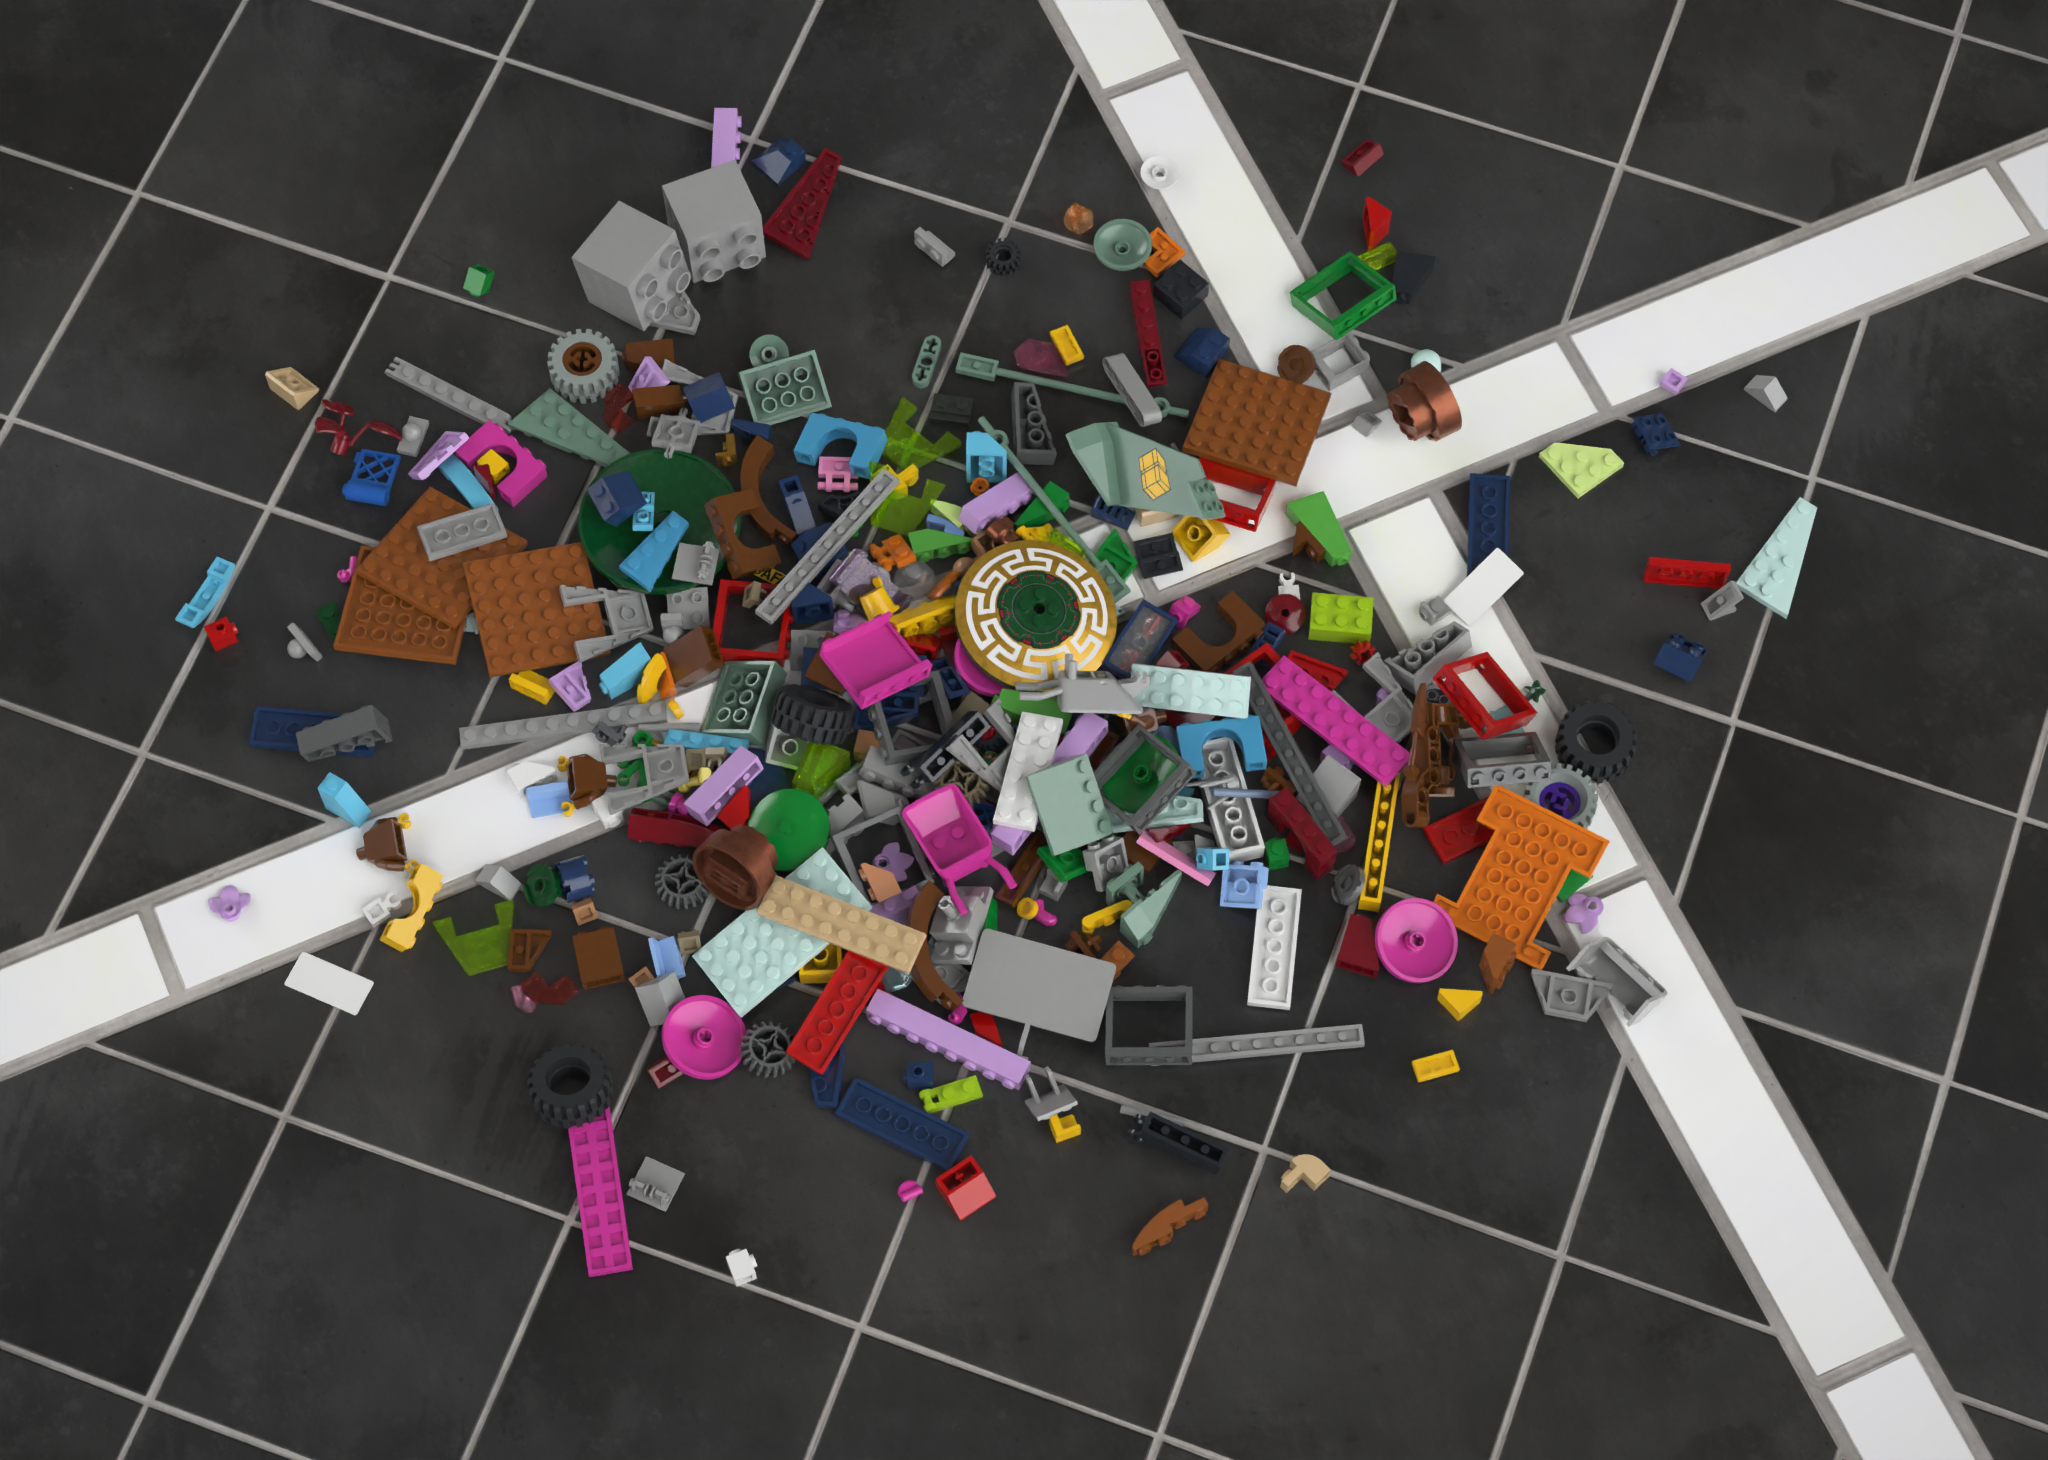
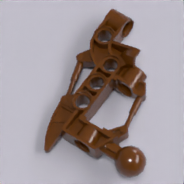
M1420 683L1414 701L1410 727L1412 748L1410 749L1408 766H1405L1403 769L1406 779L1401 793L1402 822L1406 827L1423 828L1428 825L1430 820L1429 798L1455 797V787L1450 785V781H1453L1456 774V769L1453 767L1454 738L1459 737L1458 728L1464 730L1471 728V725L1453 704L1427 703L1426 683ZM1439 726L1442 727L1446 737L1450 739L1447 766H1441Z

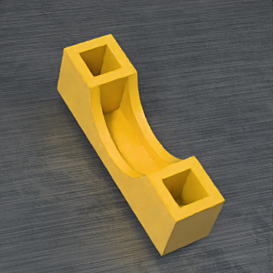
M422 863L414 867L406 883L413 896V909L407 918H395L389 921L380 941L400 952L413 947L416 941L414 936L425 922L423 917L434 903L432 898L441 889L442 882L440 881L443 877L442 874Z

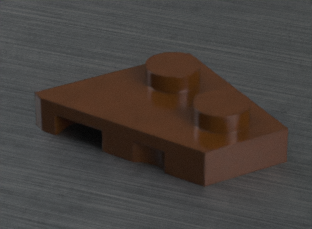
M511 929L508 972H530L552 937V930Z

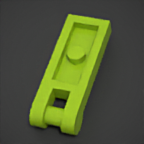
M976 1075L919 1092L920 1099L925 1104L923 1107L924 1111L930 1114L983 1097ZM937 1097L939 1102L934 1103L932 1098Z

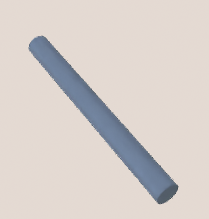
M1229 788L1211 789L1212 796L1269 799L1279 792Z

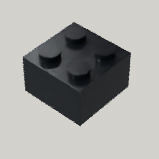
M1180 260L1154 283L1153 297L1182 320L1208 296L1209 282Z

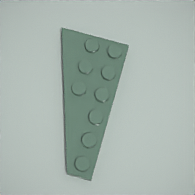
M551 388L507 424L513 431L515 429L519 430L528 437L534 436L543 440V443L568 453H576L581 455V458L596 461L603 467H607L612 462L631 454Z

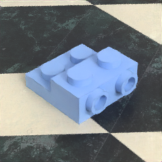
M1231 861L1229 869L1223 870L1220 906L1262 909L1263 890L1267 889L1269 868L1263 867V863L1251 862L1250 866L1244 865V862Z

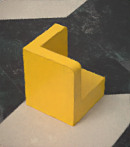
M492 449L477 461L478 465H489L495 485L510 473L508 462Z
M1055 1114L1049 1118V1126L1056 1143L1081 1135L1080 1124H1077L1073 1114L1060 1119Z

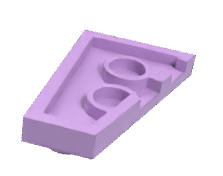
M445 431L408 473L409 476L415 480L426 479L435 468L469 439L468 435L465 432Z

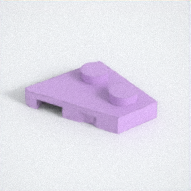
M645 356L628 388L632 392V389L666 386L670 380L652 357Z
M842 609L834 612L833 629L834 632L841 634L845 630H851L860 623L868 621L856 612L851 613L847 609Z
M578 661L551 677L548 682L573 712L587 705L591 700L589 689L586 686L587 680L582 671L583 665L582 662L578 663Z

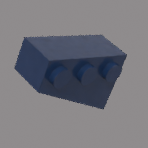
M897 692L880 700L888 727L919 719V693ZM857 703L854 723L855 736L858 735L859 729L874 731L875 728L873 721H870L868 716L869 707L861 709Z

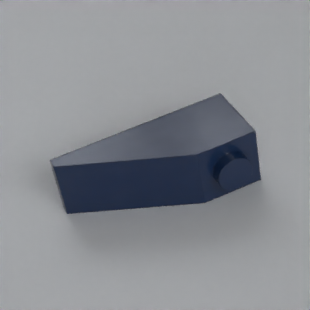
M947 656L930 661L932 664L931 671H939L947 698L952 699L970 693Z

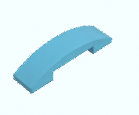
M451 454L437 467L447 480H450L470 504L471 509L494 503L475 476L454 454Z
M216 557L207 571L208 577L189 604L185 603L175 620L191 628L199 625L210 613L224 592L234 571L235 564Z

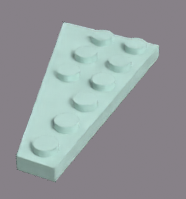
M1801 497L1736 582L1742 592L1787 619L1817 510L1816 506Z
M1101 788L1099 790L1100 793L1107 798L1103 789ZM1177 795L1146 829L1204 822L1203 802L1201 799ZM1106 808L1114 833L1133 831L1132 828ZM1124 812L1130 818L1134 815L1133 813Z

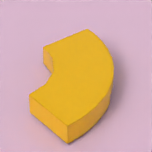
M659 653L652 657L643 671L642 684H638L637 688L639 704L647 703L657 693L658 680L667 668L663 656Z

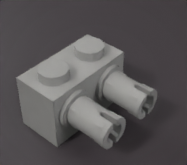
M837 558L817 588L832 597L834 610L840 605L854 613L856 611L854 608H858L859 602L845 594L849 589H852L858 594L864 595L865 592L870 591L871 586L858 580L855 569Z

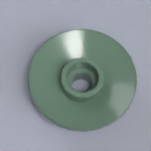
M763 335L752 343L749 357L755 368L788 358L789 351L786 343L778 336ZM767 350H770L772 353L771 357L769 358L765 357V352Z

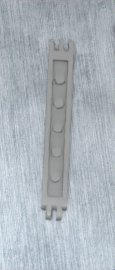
M398 357L393 359L394 363H390V369H386L384 372L387 376L482 425L490 420L494 424L498 423L506 433L511 432L507 424L512 420V417L508 413Z

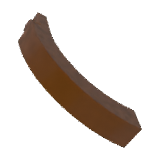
M757 435L746 451L740 474L741 491L753 488L760 506L747 515L757 531L768 541L773 543L777 538L783 545L792 547L791 544L797 539V533L778 521L767 510L759 494L760 479L767 463L774 456V447L771 443Z
M930 880L915 896L905 920V926L923 932L926 935L932 912L945 895ZM926 936L910 971L919 989L931 1003L939 998L940 1003L946 1009L954 1011L964 1000L937 973L929 955Z

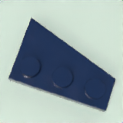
M840 1045L823 1075H819L809 1068L817 1108L837 1109L839 1106L847 1049L845 1045Z

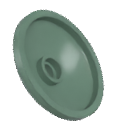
M1116 219L1109 221L1100 227L1094 237L1095 255L1102 264L1114 270L1127 271L1135 269L1144 264L1151 254L1152 239L1149 232L1144 226L1133 220Z

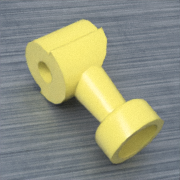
M701 767L697 776L690 778V782L678 787L679 791L683 794L689 792L691 787L702 785L714 772L708 767Z

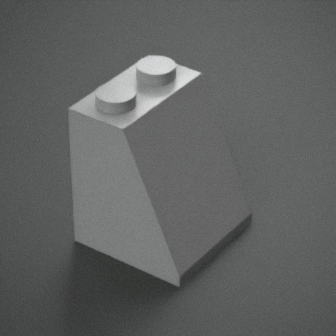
M1327 755L1314 772V776L1337 818H1339L1357 797L1361 778ZM1298 794L1296 800L1312 818L1300 794Z

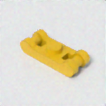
M1050 523L1040 527L1026 528L1021 526L1015 531L1018 538H1022V540L1044 541L1058 544L1061 541L1060 536L1053 532V527Z
M1123 900L1085 916L1082 919L1083 934H1093L1095 928L1113 924L1117 919L1121 918V915L1133 903L1130 900Z

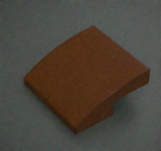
M1134 830L1128 831L1123 837L1128 862L1134 865L1139 861L1144 867V872L1149 874L1159 863L1160 857L1136 843L1140 837L1138 833ZM1168 839L1165 842L1172 845L1173 840Z

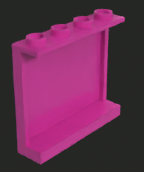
M890 611L883 615L878 614L872 620L862 622L851 630H845L834 638L826 639L821 646L819 656L861 709L893 695L930 675L931 662L928 659L921 661L889 621L891 617Z

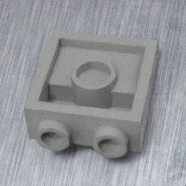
M1114 834L1103 837L1100 842L1088 843V848L1082 851L1086 871L1093 872L1096 891H1105L1107 883L1112 878H1118L1122 875L1124 869L1129 866L1123 837L1114 836Z

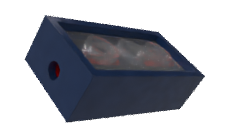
M1143 599L1102 662L1099 671H1108L1117 680L1131 678L1132 664L1152 665L1173 632L1178 619Z

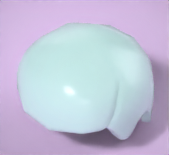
M1424 349L1412 356L1411 368L1423 361H1427L1441 373V359L1436 352Z

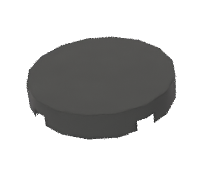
M1348 864L1336 874L1334 878L1335 886L1331 888L1332 898L1335 902L1346 906L1353 903L1359 897L1365 884V872L1361 867L1355 864Z

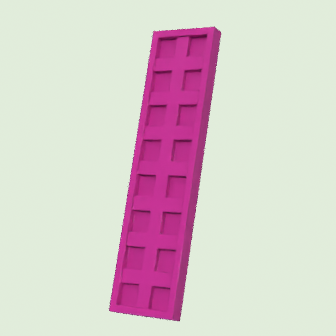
M1283 656L1262 679L1271 698L1384 787H1387L1408 764L1410 752L1286 656Z
M610 1106L607 1109L604 1108V1113L600 1117H595L594 1122L590 1124L588 1122L584 1123L582 1127L578 1128L577 1126L568 1128L589 1277L633 1270Z

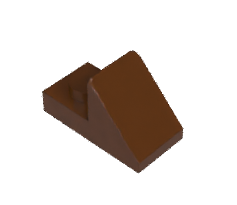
M1299 521L1296 527L1292 557L1305 549L1306 554L1319 563L1324 559L1325 549L1302 522Z

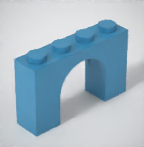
M811 412L793 450L797 462L816 466L819 456L828 443L836 439L847 438L857 443L848 463L851 474L871 479L888 442L885 430L877 426L871 427L860 422L854 423L843 418H833L822 413L816 414Z
M1248 715L1246 719L1227 717L1220 721L1205 720L1197 724L1183 723L1180 726H1176L1179 755L1197 773L1192 779L1204 777L1205 767L1202 748L1206 742L1215 737L1230 738L1240 746L1245 772L1266 769L1267 757L1259 715Z

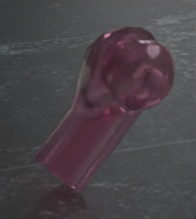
M522 985L511 987L515 1006L525 1012H532L535 1009V1002L523 994Z

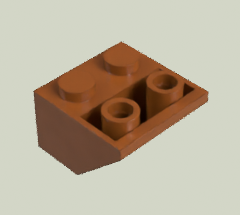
M1493 933L1486 945L1479 964L1488 993L1493 994L1496 988H1501L1505 976L1511 970L1517 955L1514 952L1517 944Z

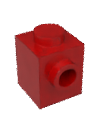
M227 617L204 626L215 652L238 642L235 634L239 632L234 622L229 623Z

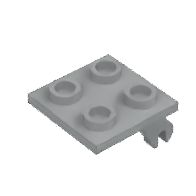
M1048 1066L1044 1067L1052 1091L1044 1095L1038 1096L1029 1074L1024 1076L1032 1098L1025 1100V1104L1038 1121L1047 1120L1056 1113L1068 1111L1073 1106L1078 1105L1077 1100L1064 1084L1057 1086L1052 1071Z

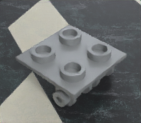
M709 541L705 542L703 546L679 543L672 579L712 585L720 549L715 548L713 543Z
M707 587L691 588L686 591L667 594L668 613H681L684 629H695L700 625L710 628Z
M791 630L790 671H802L803 647L819 648L826 633L832 634V631Z
M646 1156L635 1179L631 1178L629 1182L630 1188L627 1195L666 1212L685 1173Z

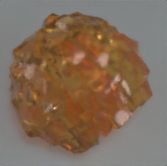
M1074 203L1066 210L1064 224L1077 235L1082 234L1093 227V212L1078 203Z

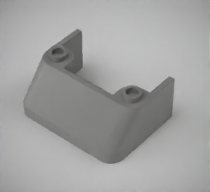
M1608 937L1587 943L1566 968L1568 971L1577 969V973L1582 978H1595L1597 981L1613 984L1610 993L1624 1005L1623 1015L1628 1020L1626 1023L1628 1027L1639 1023L1668 994L1666 989Z

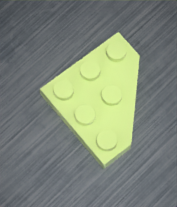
M1555 442L1539 454V458L1577 498H1580L1624 465V462L1613 450L1607 448Z

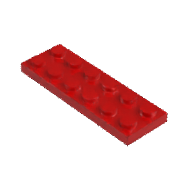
M847 951L785 1053L819 1075H823L889 966Z

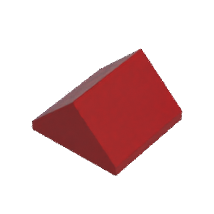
M1366 197L1363 214L1368 251H1372L1388 234L1392 214L1389 209L1371 197Z

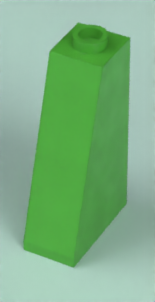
M1324 491L1286 503V516L1296 527L1299 521L1302 522L1325 549L1324 559L1331 567L1344 565L1350 560L1352 551Z
M1003 688L999 695H994L991 704L995 700L1000 699L1002 702L1000 706L1004 713H1007L1010 717V723L1018 726L1022 712L1063 719L1060 737H1064L1072 713L1060 711L1057 697L1053 696L1040 701L1019 700V692L1022 691Z

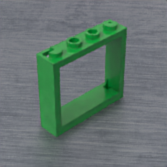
M1350 251L1289 292L1292 306L1336 341L1397 300L1395 285ZM1351 271L1377 290L1333 321L1307 302Z

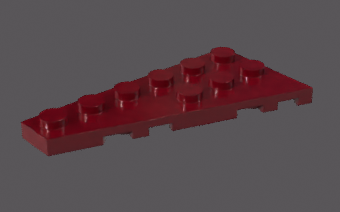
M825 147L764 224L763 235L809 261L842 161L840 155Z

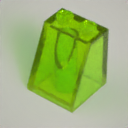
M809 742L792 780L793 789L805 791L818 799L834 784L837 778L851 768L850 751L830 744L822 745Z

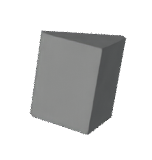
M675 971L635 987L650 1027L664 1024L672 1008L685 999Z

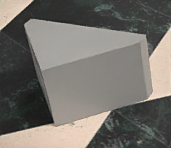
M1756 375L1744 387L1747 393L1773 412H1776L1788 399L1775 376Z
M486 864L475 880L476 884L510 902L522 885L521 882L500 865Z

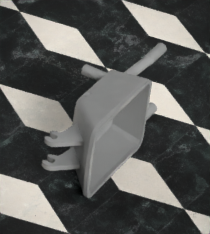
M1066 653L1064 670L1058 672V679L1039 683L1015 682V690L1036 691L1057 687L1044 692H1019V700L1040 701L1057 695V704L1062 712L1142 714L1143 707L1136 700V697L1150 684V677L1144 671L1142 678L1139 672L1136 671L1133 678L1117 680L1108 671L1077 670V661L1073 660V654Z

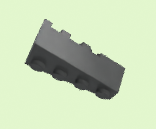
M1014 382L1011 393L1014 455L1022 464L1054 465L1057 452L1053 447L1052 437L1046 425V418L1041 410V403L1035 384Z

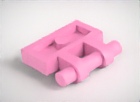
M819 456L818 477L826 478V482H818V490H826V492L844 490V492L849 493L850 491H858V483H850L851 479H859L858 476L851 474L848 464L851 457ZM842 478L844 482H832V479Z

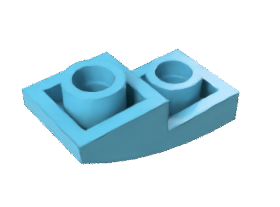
M641 492L647 504L633 514V531H653L655 492Z

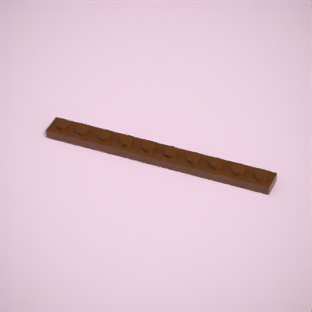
M1109 731L1090 755L1089 761L1093 773L1100 766V763L1106 759L1112 749L1121 743L1122 738L1120 735ZM1039 830L1036 832L1010 873L1017 886L1010 889L1006 882H1004L995 896L997 901L1011 908L1016 907L1044 863L1036 853L1038 848L1048 844L1043 832Z

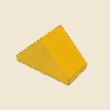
M1440 988L1437 1000L1459 1021L1480 1003L1483 991Z

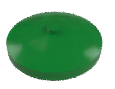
M1154 735L1166 746H1168L1171 750H1173L1176 754H1178V752L1170 742H1168L1166 739ZM1144 741L1102 786V789L1109 801L1120 810L1135 814L1178 766L1148 742ZM1113 748L1112 751L1108 754V756L1106 757V759H1107V758L1109 757V755L1114 751V748Z
M782 789L769 794L757 804L748 821V826L764 834L768 841L774 845L776 854L779 857L774 870L779 872H793L823 847L826 850L830 840L831 824L826 809L813 795L799 789Z

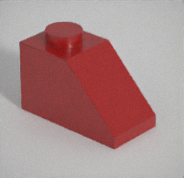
M744 785L717 815L730 829L740 824L748 826V821L752 814L751 789Z

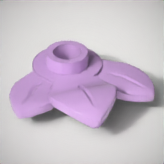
M894 842L887 844L883 848L882 853L873 859L872 864L875 867L892 872L896 881L901 882L907 880L905 870L913 864L914 857L899 852V843ZM882 862L887 864L885 867L879 866Z
M228 885L221 890L220 897L209 898L208 905L213 913L220 914L221 918L225 921L234 922L240 917L241 910L250 904L251 896L250 893L239 895L235 886Z
M1581 893L1569 896L1567 900L1571 907L1566 910L1564 921L1580 923L1582 934L1591 932L1597 926L1598 916L1604 909L1601 899L1595 896L1587 897ZM1591 903L1597 905L1593 910L1589 909Z

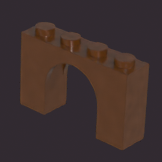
M753 488L715 497L704 504L706 514L710 519L713 532L717 537L720 550L724 555L733 580L772 570L782 563L775 544L752 549L743 545L735 535V517L750 514L760 507Z
M1233 590L1217 602V612L1235 632V637L1231 642L1218 647L1207 645L1188 627L1172 638L1171 648L1177 650L1193 670L1218 673L1219 668L1224 664L1229 665L1234 660V656L1239 652H1245L1254 640L1257 641L1264 633L1263 629L1266 623Z

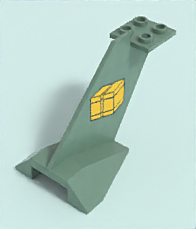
M1117 422L1093 423L1065 434L1072 452L1107 506L1118 505L1199 517L1201 520L1226 517L1223 504L1219 501L1216 494L1215 486L1211 483V480H1202L1206 475L1198 458L1122 429L1118 426Z

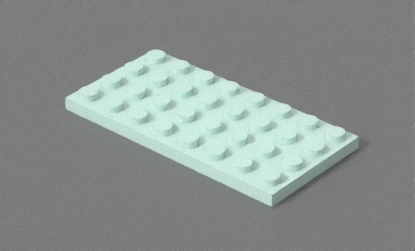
M823 847L785 878L861 909L870 911L873 908ZM761 902L754 909L746 910L692 955L741 1018L830 944L758 915L756 912Z

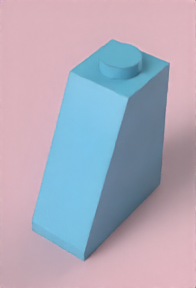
M641 642L599 675L601 680L599 687L604 695L608 693L611 700L641 683L644 675L643 671L651 660Z
M331 772L328 773L317 788L327 810L359 829L372 813L351 786Z

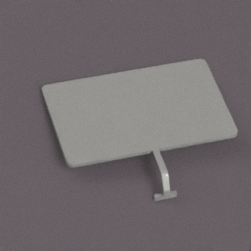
M984 929L962 1004L966 1008L1024 1023L1025 1026L1016 1055L1028 1060V1057L1022 1055L1030 1025L1088 1042H1094L1097 1039L1116 972V965L992 929Z

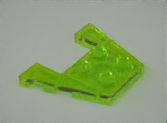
M903 397L899 402L900 405L897 411H895L889 427L885 431L888 442L882 455L902 470H905L912 464L920 468L959 448L961 441L947 431L934 445L905 423L917 411V407Z
M871 461L870 483L883 468L888 471L889 466ZM927 479L921 499L893 490L871 514V525L908 536L909 532H914L944 490L946 484Z
M513 899L494 904L499 925L456 936L451 917L433 922L435 930L442 937L468 976L508 965L510 930L513 927Z

